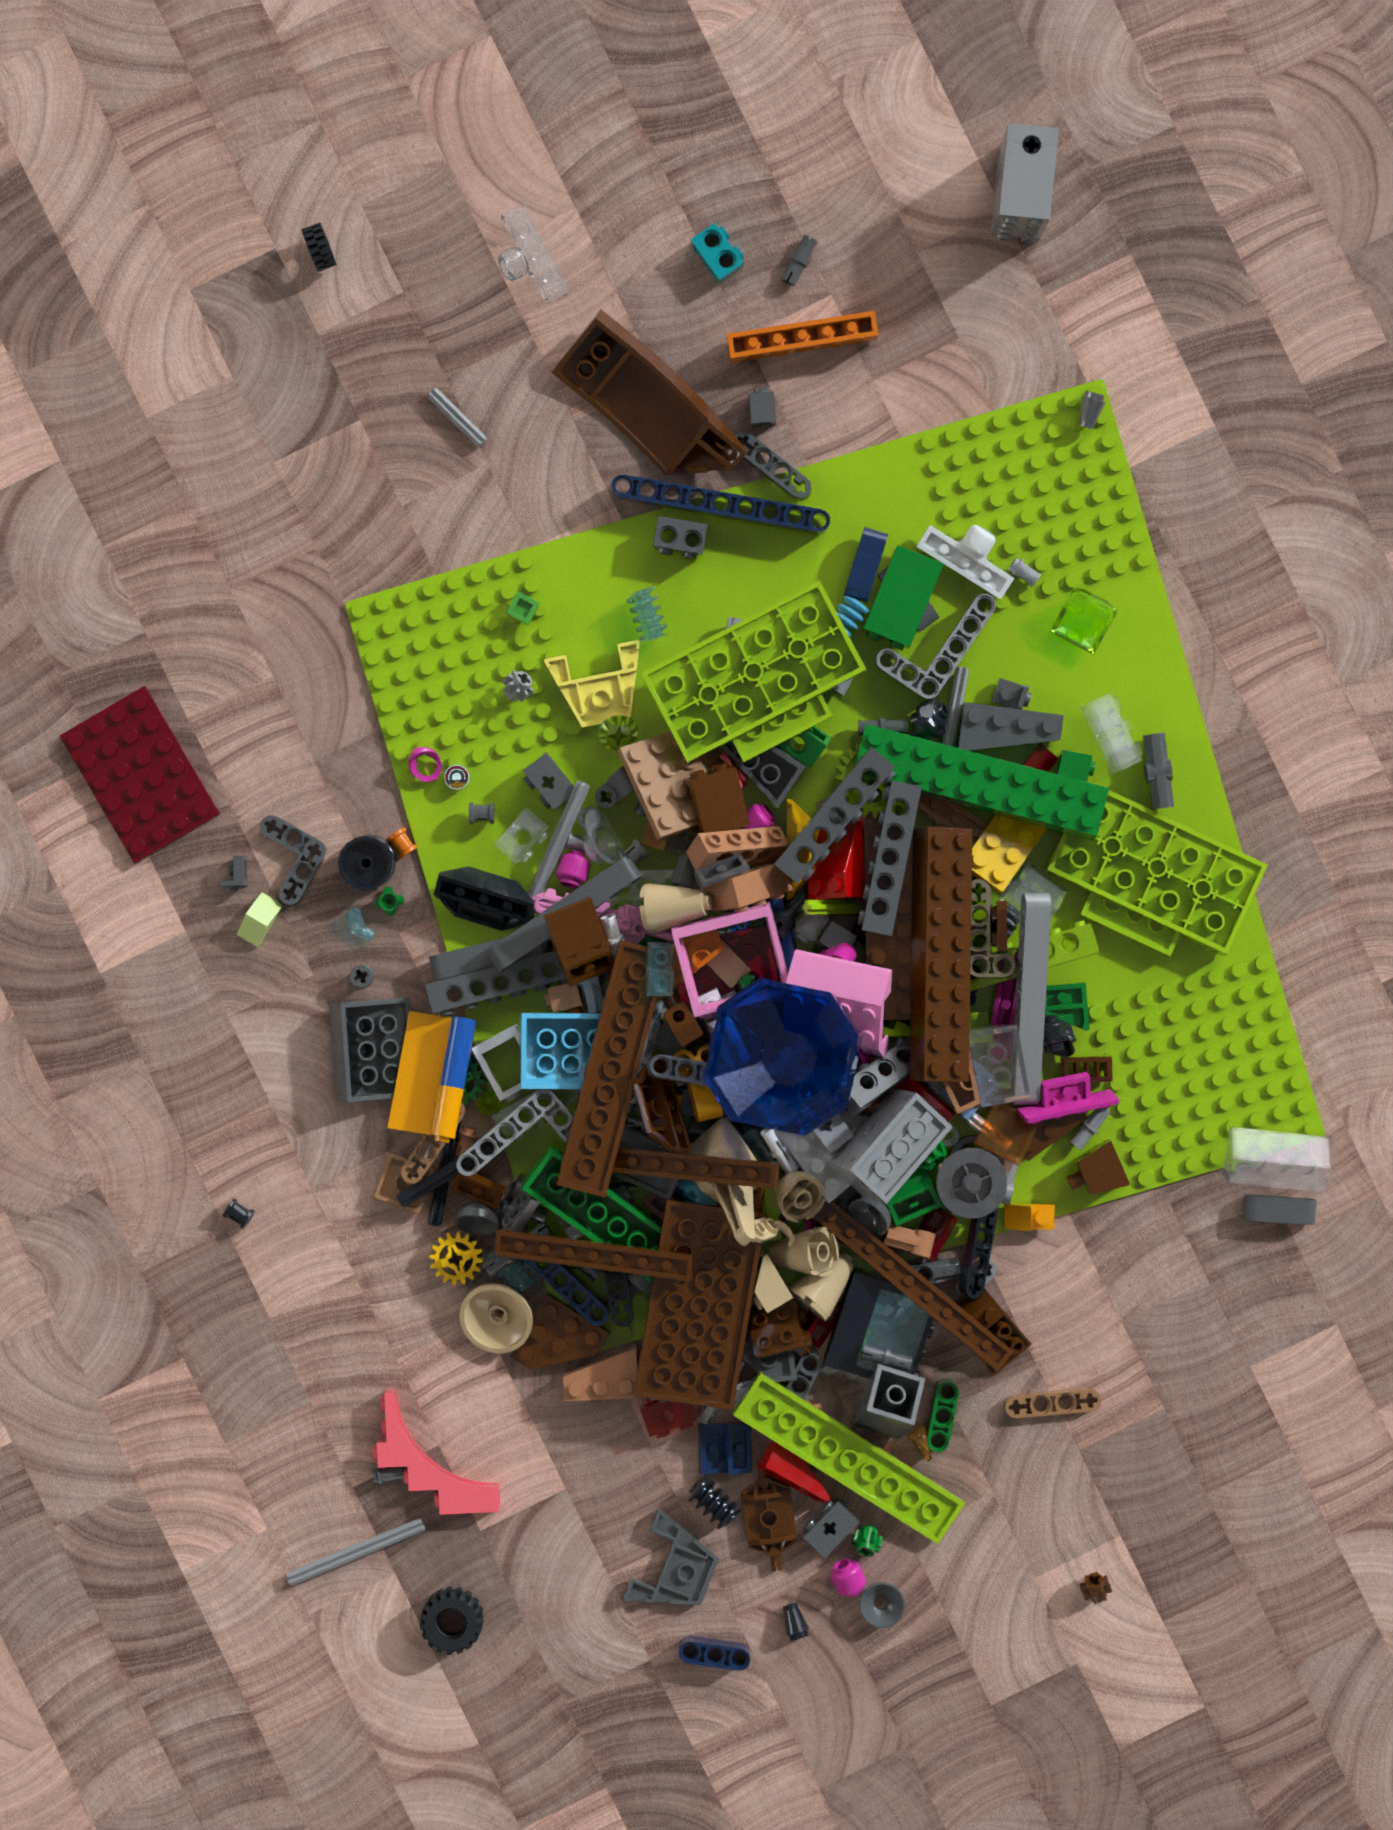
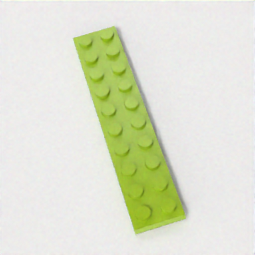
M760 1371L732 1412L733 1416L939 1544L965 1505L964 1500Z

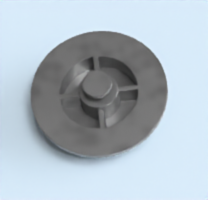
M966 1148L954 1152L943 1162L937 1175V1191L941 1201L951 1212L961 1217L979 1218L990 1214L1001 1204L1006 1194L1007 1177L1002 1164L995 1156L982 1149Z

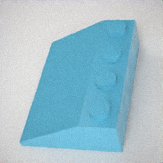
M520 1013L521 1089H580L600 1013Z

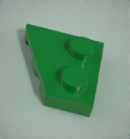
M1086 983L1047 985L1045 1014L1048 1016L1057 1015L1058 1020H1064L1066 1023L1086 1031L1090 1030Z

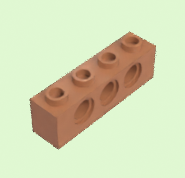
M773 826L698 833L686 853L695 870L737 854H741L749 867L776 862L790 844L781 827Z

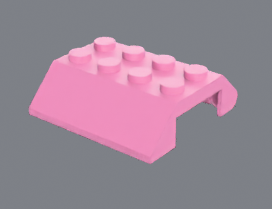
M796 949L785 983L784 1031L791 1037H801L804 1040H809L810 1037H813L818 1043H825L845 1049L849 1048V1050L854 1051L859 1047L864 1053L871 1054L872 1052L873 1055L885 1057L888 1049V1035H885L882 1039L884 1001L891 992L892 970Z

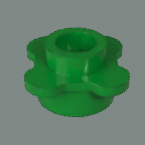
M385 887L380 898L375 899V906L385 910L388 916L395 915L398 906L404 903V897L393 892L392 887ZM388 899L392 900L391 904L387 903Z

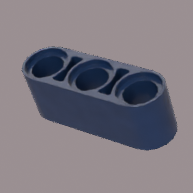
M864 527L843 596L868 602L887 541V533Z
M687 1636L681 1640L679 1645V1656L682 1661L688 1664L737 1671L746 1669L750 1664V1650L743 1643ZM687 1645H693L697 1651L693 1655H688L683 1649ZM717 1648L721 1651V1655L718 1658H711L708 1655L709 1650ZM736 1652H743L746 1658L738 1662L732 1656Z

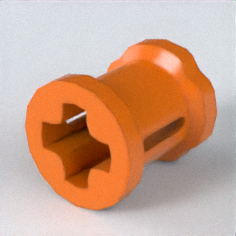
M405 827L386 838L387 842H391L399 854V860L418 848L417 845L412 844L406 835Z

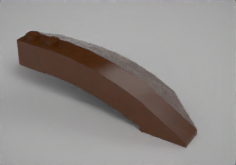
M602 309L599 310L551 372L623 432L663 473V476L686 472L687 474H695L722 470V472L732 471L748 452L710 406L673 369Z

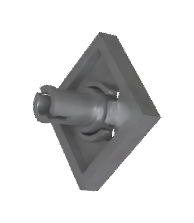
M520 1173L518 1178L511 1183L508 1194L504 1200L500 1201L496 1212L503 1230L522 1232L529 1219L539 1224L546 1220L547 1209L538 1207L540 1202L521 1188V1182L527 1176L526 1174Z

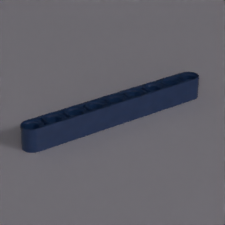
M618 475L611 484L614 496L625 501L813 534L824 533L830 524V516L825 510L629 475ZM625 481L630 485L626 493H619L616 490V485L619 482ZM649 485L654 488V494L649 498H645L640 494L642 487ZM669 490H675L678 492L679 497L676 501L669 502L665 499V493ZM692 495H701L704 500L700 506L691 505L689 499ZM719 498L725 499L728 503L727 508L723 511L717 510L713 505ZM749 503L752 506V512L748 515L741 514L738 510L739 505ZM767 507H772L776 510L777 515L773 519H767L763 516V510ZM792 511H796L801 515V521L796 524L790 523L787 515ZM822 516L826 521L824 527H815L812 524L813 517Z

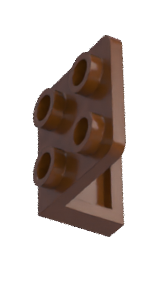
M791 1300L769 1313L764 1308L750 1311L749 1325L754 1355L761 1359L793 1350L800 1357L811 1355L809 1346H812V1339L809 1331H806L805 1323H808V1316L805 1308H801L795 1300Z

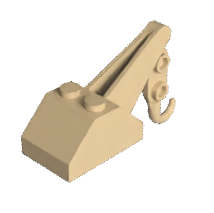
M728 1117L720 1118L690 1144L692 1153L689 1154L757 1161ZM695 1181L703 1193L721 1204L735 1239L741 1245L746 1246L750 1242L760 1243L773 1239L777 1236L778 1230L783 1232L788 1238V1246L794 1244L795 1238L791 1229L782 1221H774L771 1218L764 1217L754 1220L753 1191L758 1187Z

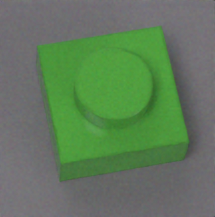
M518 591L506 614L529 625L540 603Z

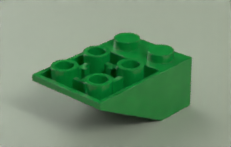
M919 1168L914 1171L886 1204L896 1226L942 1206L927 1171Z

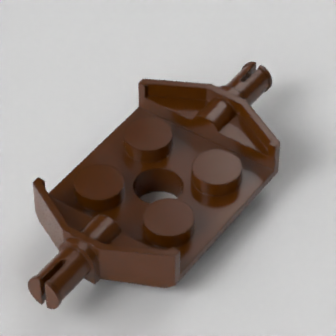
M757 1469V1480L741 1491L748 1547L769 1555L771 1570L776 1571V1561L777 1569L780 1571L782 1570L781 1553L798 1541L790 1486L770 1478L768 1474ZM771 1511L775 1513L777 1518L773 1524L763 1522L762 1516L765 1512Z

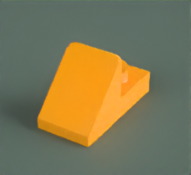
M1004 1204V1229L1031 1231V1229L1054 1230L1055 1205Z

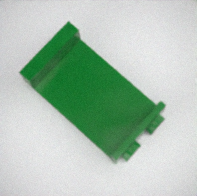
M897 545L864 625L863 631L867 632L866 636L876 641H880L883 638L890 641L889 646L903 651L904 647L909 649L944 564Z

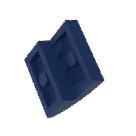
M743 1422L711 1423L710 1425L698 1423L700 1474L752 1473L751 1426Z

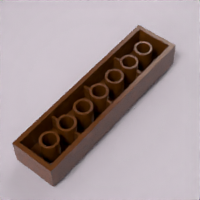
M879 819L863 820L866 885H870L872 875H868L870 860H876L877 851L873 850L875 835L880 836L882 826L878 825ZM892 826L888 828L887 836L890 840H898L901 837V831L898 827ZM913 833L892 936L865 931L866 964L892 970L891 992L884 1001L883 1020H911ZM891 851L884 852L882 854L883 863L893 865L896 862V855ZM880 876L877 879L878 888L888 890L891 887V880L887 876ZM875 901L872 904L873 913L883 915L886 911L885 903Z

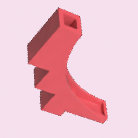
M386 1389L384 1396L380 1397L381 1411H385V1421L381 1423L382 1436H386V1439H379L377 1446H373V1461H377L378 1468L407 1466L408 1469H404L403 1473L404 1484H408L409 1491L438 1490L439 1493L434 1494L435 1508H439L440 1515L499 1512L501 1508L500 1483L480 1482L460 1477L430 1459L419 1448L405 1426L398 1404L397 1389Z

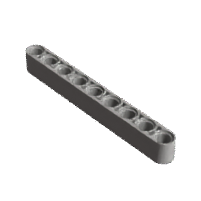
M1023 893L1021 897L1011 1073V1101L1013 1105L1039 1104L1051 918V898L1049 893Z

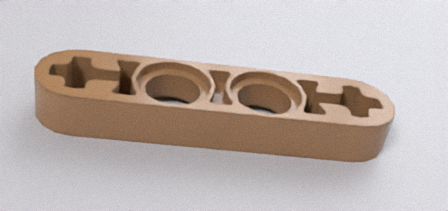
M463 1102L461 1103L458 1125L466 1113V1107ZM424 1134L402 1167V1178L410 1184L419 1182L446 1144L445 1142L435 1141V1136ZM430 1145L434 1150L433 1156L431 1158L422 1157L420 1154L421 1146ZM416 1156L420 1162L426 1163L427 1166L424 1167L421 1164L417 1169L419 1177L413 1176L410 1178L407 1167L412 1168L415 1166L417 1161L413 1160V1157Z
M1093 1388L1014 1394L1006 1398L1004 1408L1006 1413L1012 1418L1092 1412L1100 1407L1101 1396ZM1089 1393L1096 1398V1401H1092L1091 1406H1088L1086 1402H1079L1080 1407L1076 1408L1075 1394H1079V1399L1087 1398ZM1063 1395H1068L1072 1399L1071 1406L1066 1409L1058 1405V1400ZM1039 1397L1047 1400V1407L1042 1411L1036 1410L1033 1406L1034 1401ZM1030 1398L1029 1407L1031 1412H1027L1026 1407L1018 1408L1017 1413H1014L1013 1409L1009 1408V1405H1013L1014 1400H1017L1019 1404H1027L1025 1399Z

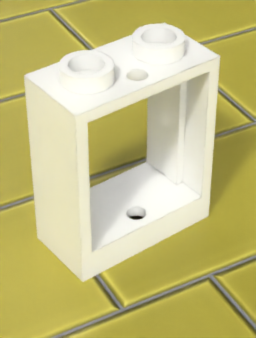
M517 1024L472 1048L500 1101L506 1099L509 1102L520 1096L521 1082L503 1092L483 1053L512 1037H515L520 1046V1029Z

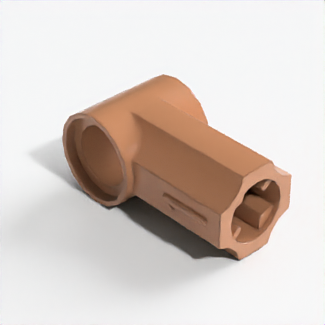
M891 1224L884 1235L883 1244L908 1251V1254L930 1259L936 1234L919 1229L911 1230Z

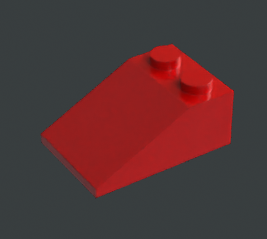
M862 822L848 823L844 827V830L847 832L838 843L833 841L827 848L830 850L827 857L822 862L817 860L811 867L814 872L807 879L809 900L863 897L866 883ZM820 829L817 838L818 843H823L827 840L828 834L825 830Z

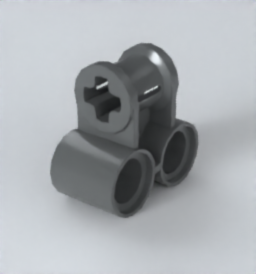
M624 766L614 772L608 778V781L596 791V802L601 807L610 808L635 791ZM609 791L613 794L610 799L606 797Z

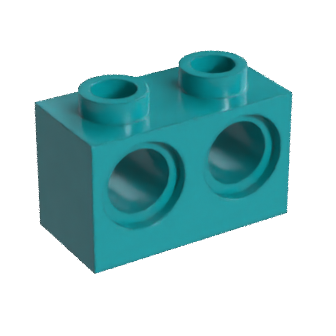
M714 222L693 237L690 242L693 249L720 285L743 268L744 262L742 260L745 257L737 246L734 248L728 241L730 236L723 226L718 227ZM708 237H715L719 243L716 247L711 248L705 244V240ZM723 257H729L733 260V264L728 268H724L720 265L719 261Z

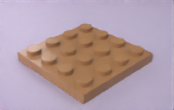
M670 731L620 747L617 750L657 840L699 827L690 788L688 785H683L682 780L689 778V773L704 770L705 773L711 771L712 766L725 763L719 757L721 754L719 748L687 763Z

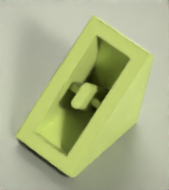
M262 892L245 914L237 935L259 947L282 909L283 904Z

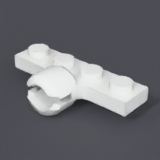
M930 525L917 545L924 552L999 599L1003 597L1014 580V577L987 560V555L996 540L993 534L978 525L971 526L961 541H955Z

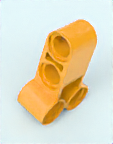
M704 1045L698 1050L696 1056L690 1051L681 1050L674 1057L702 1061L701 1055L707 1053L713 1058L711 1063L717 1064L719 1052L713 1045ZM679 1067L678 1073L681 1077L687 1078L690 1070L689 1068L682 1069ZM706 1068L703 1071L705 1081H713L714 1075L711 1069ZM686 1084L697 1122L723 1117L722 1105L717 1089Z

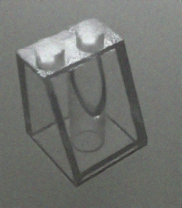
M1028 860L999 895L998 899L1007 901V905L1020 914L1023 893H1049L1052 918L1058 911L1067 890L1031 860Z

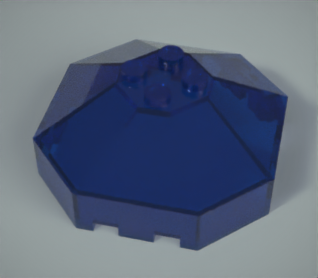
M759 978L717 1007L715 1016L717 1019L714 1032L711 1035L708 1050L709 1057L707 1066L704 1069L703 1079L730 1121L806 1136L848 1108L863 1037L835 994Z

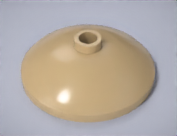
M496 1283L480 1285L468 1293L460 1308L459 1318L463 1332L475 1346L487 1352H512L526 1342L532 1330L533 1316L530 1306L520 1293L506 1285ZM497 1309H501L504 1313H499Z

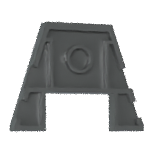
M658 1508L650 1531L674 1540L656 1586L631 1577L623 1600L628 1602L645 1601L647 1603L668 1602L669 1604L701 1605L719 1557L668 1514Z

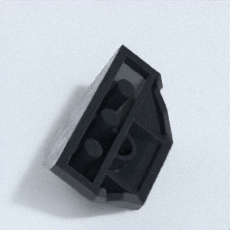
M470 866L439 872L434 896L440 899L443 905L455 917L500 931L528 923L535 904L533 898L517 881Z

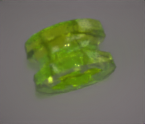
M493 1091L482 1094L477 1099V1108L485 1116L497 1113L501 1109L502 1103Z

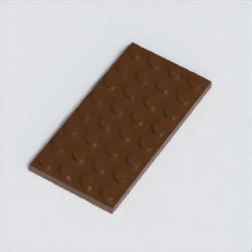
M666 1198L658 1250L695 1255L692 1281L653 1277L634 1396L730 1410L734 1408L762 1242H750L746 1246L741 1245L735 1239L722 1206ZM754 1211V1220L766 1218V1213Z

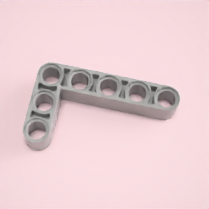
M981 594L975 598L926 672L891 649H883L877 654L875 658L877 669L923 700L935 698L996 608L994 598L988 594ZM979 600L989 602L990 610L988 612L978 610L977 603ZM971 620L976 624V631L974 633H967L964 630L963 624L965 621ZM950 642H960L962 645L961 653H952L949 649ZM889 654L892 656L893 665L891 667L881 665L880 657L882 655ZM943 661L948 665L947 674L941 675L936 671L935 665L937 662ZM904 668L911 669L914 673L913 680H903L901 678V670ZM924 682H930L934 685L935 691L932 695H925L922 692L921 686Z
M539 1089L465 1151L457 1160V1169L465 1176L475 1174L542 1116H544L561 1138L567 1142L574 1114L552 1089ZM543 1092L550 1094L552 1097L551 1104L548 1106L541 1105L538 1101L539 1094ZM529 1109L533 1114L532 1120L529 1122L522 1121L519 1117L520 1110ZM562 1111L567 1114L568 1122L566 1124L559 1125L555 1122L554 1116L557 1112ZM510 1125L514 1131L513 1136L504 1138L500 1134L501 1126ZM490 1141L493 1143L494 1152L492 1154H485L481 1150L482 1142ZM465 1157H470L475 1161V1168L473 1170L463 1168L462 1160Z

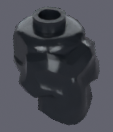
M934 698L918 704L916 712L910 716L915 731L909 735L926 740L942 736L945 733L947 717H949L947 706Z
M1057 1015L1046 1016L1043 1038L1045 1053L1052 1052L1060 1057L1072 1056L1075 1053L1073 1043L1076 1042V1037L1071 1025L1064 1020H1057Z

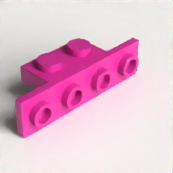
M1087 1072L1041 1081V1104L1017 1110L1026 1123L1037 1124L1042 1120L1060 1119L1065 1115L1074 1113L1084 1114L1088 1110L1107 1109L1111 1105L1119 1104V1098L1110 1089L1090 1093V1075Z

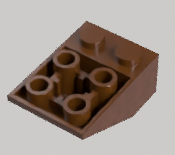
M591 897L543 915L560 970L569 987L612 969L613 956Z
M985 1288L979 1298L972 1299L966 1297L958 1304L959 1307L1014 1351L999 1371L1032 1345ZM975 1354L994 1376L999 1372Z

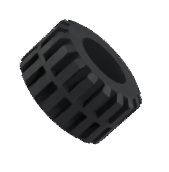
M452 1586L447 1587L444 1591L442 1589L438 1590L435 1595L432 1594L429 1597L421 1613L420 1630H423L422 1636L424 1640L427 1639L429 1641L428 1645L431 1648L433 1646L437 1647L436 1651L439 1653L442 1650L447 1651V1655H452L454 1651L457 1654L462 1653L463 1649L466 1648L468 1650L472 1647L473 1643H476L481 1633L484 1622L483 1608L479 1606L477 1597L473 1598L470 1591H467V1593L463 1592L461 1587H457V1590L453 1589ZM447 1608L457 1609L464 1614L467 1621L466 1626L463 1630L455 1633L445 1631L438 1623V1614Z

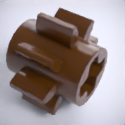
M1098 1572L1085 1575V1583H1080L1084 1600L1090 1599L1094 1604L1107 1601V1593L1112 1592L1107 1575L1102 1577Z

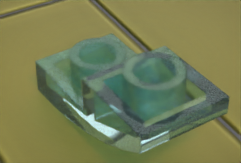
M647 942V996L673 995L674 971L672 970L674 944L672 942Z

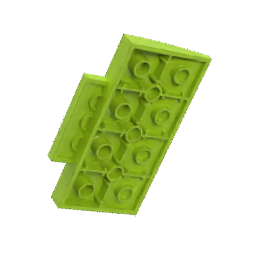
M819 580L642 672L641 675L687 763L733 741L744 763L833 717L822 694L866 671V668Z
M1109 790L1097 837L1094 840H1089L1062 832L1044 872L1089 892L1080 911V916L1158 953L1170 957L1179 936H1182L1225 956L1228 955L1268 864Z

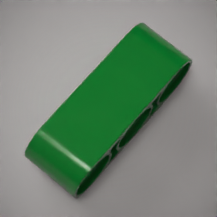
M949 1378L940 1379L936 1383L926 1431V1442L934 1452L945 1451L950 1442L959 1390L956 1383ZM945 1385L953 1387V1393L948 1397L940 1394L941 1388ZM941 1409L949 1412L948 1418L943 1421L936 1419V1413ZM935 1434H942L944 1436L943 1442L939 1445L931 1443V1438Z

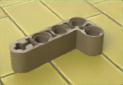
M973 880L971 895L970 974L980 979L1011 978L1017 972V962L1015 959L1006 954H992V889L984 880ZM978 885H981L986 890V893L981 894V902L986 903V906L981 904L973 905V902L978 903V895L973 893L974 890L978 889ZM978 910L986 912V919L982 923H976L973 918L974 913ZM978 935L986 937V944L982 948H976L973 943ZM978 960L986 962V970L983 973H976L974 971V964ZM1003 960H1010L1012 964L1011 970L1007 973H1001L999 970V964Z

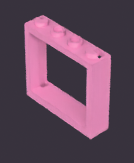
M770 902L748 907L749 909L736 913L732 911L672 927L671 931L694 1017L700 1016L701 1019L711 1018L718 1011L724 1010L725 1013L738 1011L739 1006L749 1004V1007H755L764 1004L763 1000L773 998L774 1001H779L784 998L788 971ZM765 917L782 984L700 1004L683 937Z

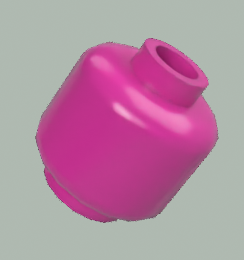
M753 804L747 809L750 825L739 828V830L775 826L774 820L776 817L767 805Z
M571 850L570 853L563 854L560 857L556 877L560 880L562 886L578 889L579 886L587 882L591 863L584 857L585 854L583 852Z
M846 1558L839 1560L833 1565L830 1578L839 1595L858 1596L866 1585V1577L859 1563Z

